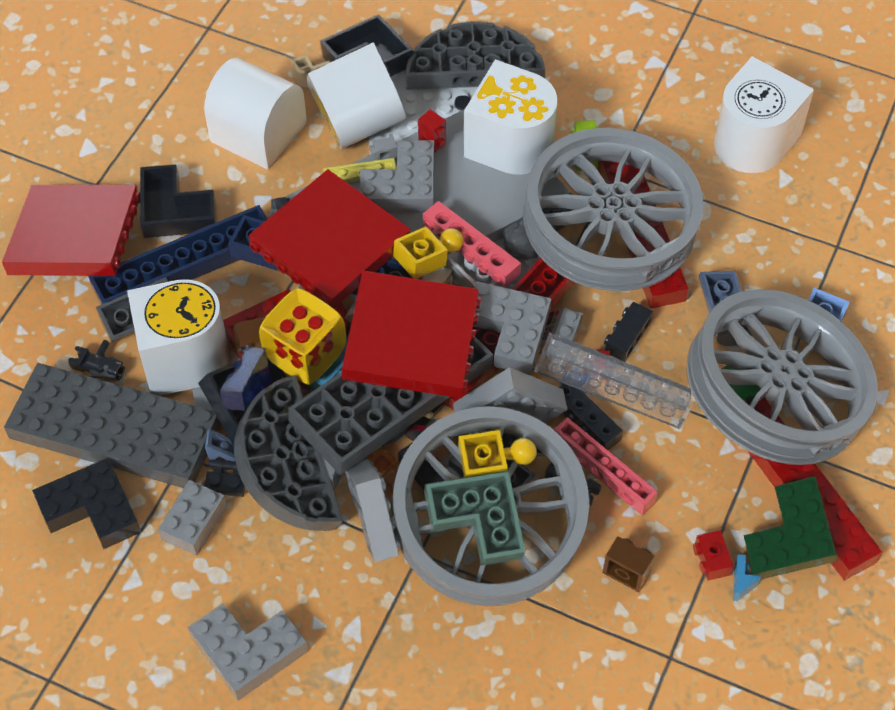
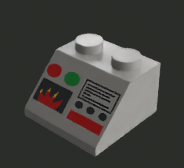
M566 308L551 311L540 347L570 356L581 327L582 313Z

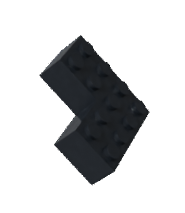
M379 14L320 41L323 58L326 61H330V63L374 42L390 77L406 70L408 60L414 55L413 49Z
M176 164L140 167V225L144 238L190 234L217 222L214 190L180 192L179 174Z
M262 350L207 373L198 384L234 446L239 422L251 402L263 389H266L278 380L286 378L283 370L274 365Z
M105 458L32 490L50 533L87 517L90 518L103 549L142 533L109 458Z

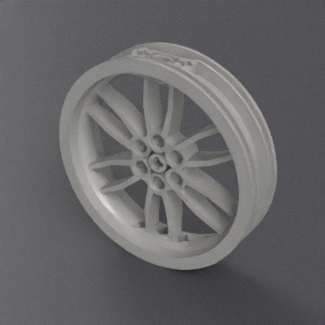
M593 128L578 131L557 140L537 158L528 179L523 208V221L527 237L536 253L560 275L578 284L599 290H637L665 280L675 273L686 261L694 245L701 223L703 195L700 184L689 165L675 151L662 142L630 130ZM590 162H619L614 183L607 184L595 166ZM626 164L640 169L639 173L628 184L620 182V176ZM575 165L579 166L592 185L579 177L571 169ZM646 172L657 178L670 190L633 194L639 187ZM561 174L580 195L541 196L545 184L551 178ZM678 202L681 208H659L651 205ZM541 208H566L573 211L544 214ZM684 220L679 237L669 243H666L654 228L645 222ZM592 222L584 231L578 246L568 242L551 226ZM596 232L605 235L604 243L598 255L583 250L586 243ZM618 232L637 258L605 257L611 233ZM634 232L646 239L656 249L648 252L636 238Z
M754 289L738 292L723 299L708 315L702 328L691 343L687 355L688 382L693 396L705 416L722 434L735 444L771 461L793 465H807L823 462L835 457L856 437L857 432L869 420L876 406L878 383L875 369L868 353L858 338L845 324L824 308L790 293L777 290ZM742 324L747 326L753 337L741 326ZM763 325L788 332L782 343L781 350ZM728 330L738 346L746 354L714 350L713 340L715 335ZM794 335L808 343L801 353L792 349ZM814 348L831 366L806 365L803 360L811 349ZM717 363L732 366L740 370L719 369ZM824 380L841 381L843 386L832 384ZM729 384L758 385L761 390L748 405L733 391ZM818 396L848 400V418L838 422L827 405ZM764 397L772 401L769 418L754 410L756 404ZM783 401L786 402L795 419L804 430L775 422L782 408ZM811 413L825 426L824 428L819 427Z
M475 407L457 411L439 419L426 428L410 445L400 463L395 478L392 517L396 527L394 533L399 539L400 550L414 572L429 586L449 598L467 604L479 606L508 605L528 599L546 589L569 565L582 541L588 522V487L584 472L576 455L565 440L551 427L528 414L513 409ZM500 430L501 438L503 434H508L519 439L526 438L531 440L536 448L554 464L557 477L539 479L512 489L517 513L546 512L565 508L568 525L564 538L555 552L535 530L519 519L521 533L529 538L549 560L537 569L524 555L523 559L518 561L530 572L529 575L510 582L490 584L481 582L485 565H480L475 581L457 576L462 556L475 536L473 525L460 547L451 572L445 570L429 556L422 547L420 535L434 532L431 530V525H419L417 511L427 510L426 501L413 503L411 487L420 466L425 460L430 463L445 481L459 479L450 473L431 454L441 444H444L462 465L459 448L450 439L472 432ZM513 461L508 469L510 479L518 466V463ZM556 485L559 487L562 499L544 503L522 502L521 496L537 489Z

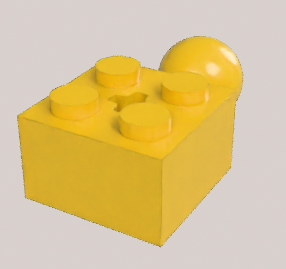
M423 227L395 239L393 256L413 279H418L445 267L447 252L453 253L460 250L464 239L460 231L450 228L443 231L438 240L427 227Z
M500 430L459 436L458 447L464 478L507 472L506 460L513 459L518 464L526 465L535 459L537 453L535 444L526 438L517 439L511 447L503 448Z

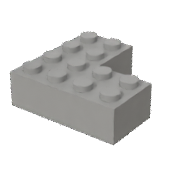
M398 140L397 169H360L359 192L387 212H425L434 205V140Z
M476 281L474 288L479 289L477 297H481L480 309H475V313H479L477 325H473V327L500 333L494 353V367L502 369L511 367L525 374L532 375L551 310V298Z
M511 367L453 403L454 412L475 407H502L523 412L543 423L558 417L567 410L563 389Z
M366 457L345 473L352 501L359 512L368 551L374 562L399 556L397 548H400L398 537L395 536L394 530H392L396 529L394 519L389 512L391 509L388 497L386 498L385 492H383L386 490L384 479L381 478L380 472L374 467L373 461L369 462Z
M221 604L188 627L193 641L238 701L308 652L306 640L283 611H280L246 634L226 606Z

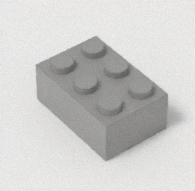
M189 480L158 528L161 540L197 556L227 507L225 496Z

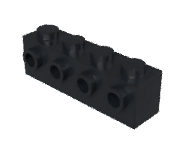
M570 379L559 386L564 391L567 410L563 412L565 418L568 417L607 450H610L622 440L623 430Z

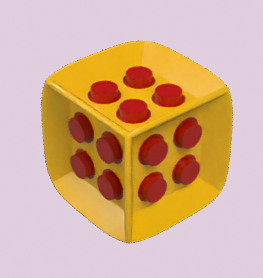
M299 288L288 293L263 320L259 329L261 347L267 358L290 376L296 375L298 381L308 385L314 383L340 356L346 345L345 323L340 314L319 298Z

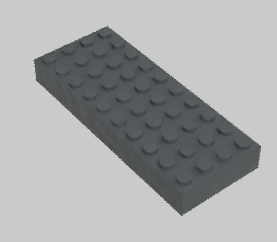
M476 337L474 341H470V346H473L472 358H467V362L471 363L469 375L465 374L464 379H468V384L491 368L494 355ZM341 372L289 407V422L337 473L342 475L449 397L343 380Z
M37 363L4 429L9 439L93 463L109 458L114 469L184 488L189 480L196 481L207 457L205 449L207 430L211 429L218 432L221 423L212 410Z

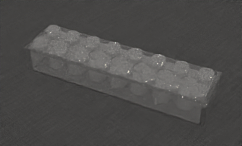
M549 333L534 369V372L678 429L681 428L690 413L695 400L689 386L681 385L671 379L661 377L651 371L643 370L633 364L620 361L615 357L605 355L595 349L587 348L577 342H572L552 333Z

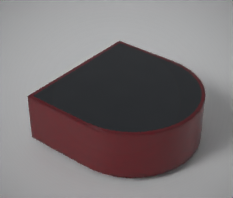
M410 425L406 435L410 440L414 441L427 426Z

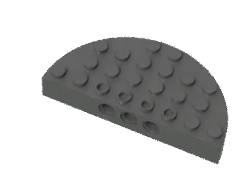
M482 21L456 23L450 25V28L444 30L440 28L431 33L413 50L414 55L408 60L406 68L407 90L479 87L495 59L545 78V65L540 53L538 54L535 46L526 37L506 26L501 28L494 26V23Z
M296 375L283 378L263 389L254 398L241 418L234 442L237 470L244 486L253 499L275 518L305 530H336L342 523L343 518L323 457L289 422V407L303 399Z

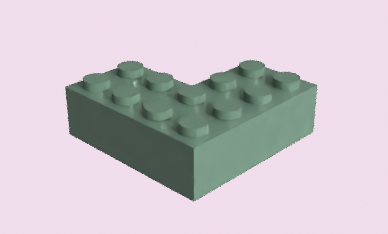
M509 471L426 484L424 494L432 532L473 525L481 566L523 559L526 551Z

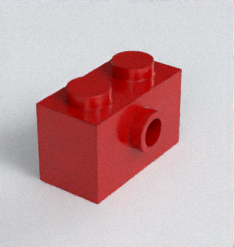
M429 109L418 119V140H434V153L446 145V120Z
M721 530L697 535L695 544H693V550L695 555L700 558V570L702 574L706 575L707 581L730 576L734 565Z

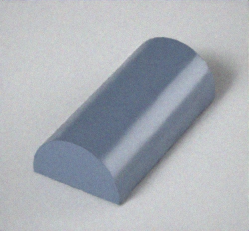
M736 271L700 272L699 274L709 314L723 299L742 292ZM742 324L741 326H742V327L746 330V332L752 337L753 335L751 334V332L749 331V329L747 328V326H746V325L744 326V325ZM728 330L715 335L720 345H738Z

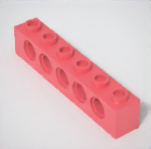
M437 201L423 213L424 227H427L436 234L439 239L442 232L446 229L453 228L460 231L464 242L461 249L457 252L462 254L468 262L474 263L481 272L491 276L496 283L506 287L520 275L521 263L441 202Z
M568 417L554 429L572 449L579 463L640 515H643L655 504L658 491Z

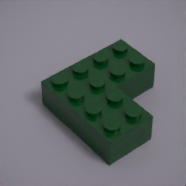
M816 477L774 486L784 525L743 535L753 575L766 579L837 562L838 557Z

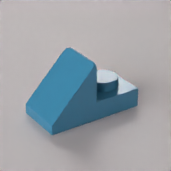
M737 554L735 560L733 601L740 600L756 588L762 578L757 575H748L749 563H746V555Z

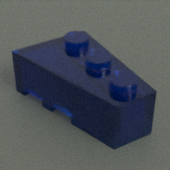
M243 348L242 353L244 355L241 360L236 361L234 373L228 375L220 390L223 409L246 410L254 398L263 389L271 385L272 376L269 373L265 348Z

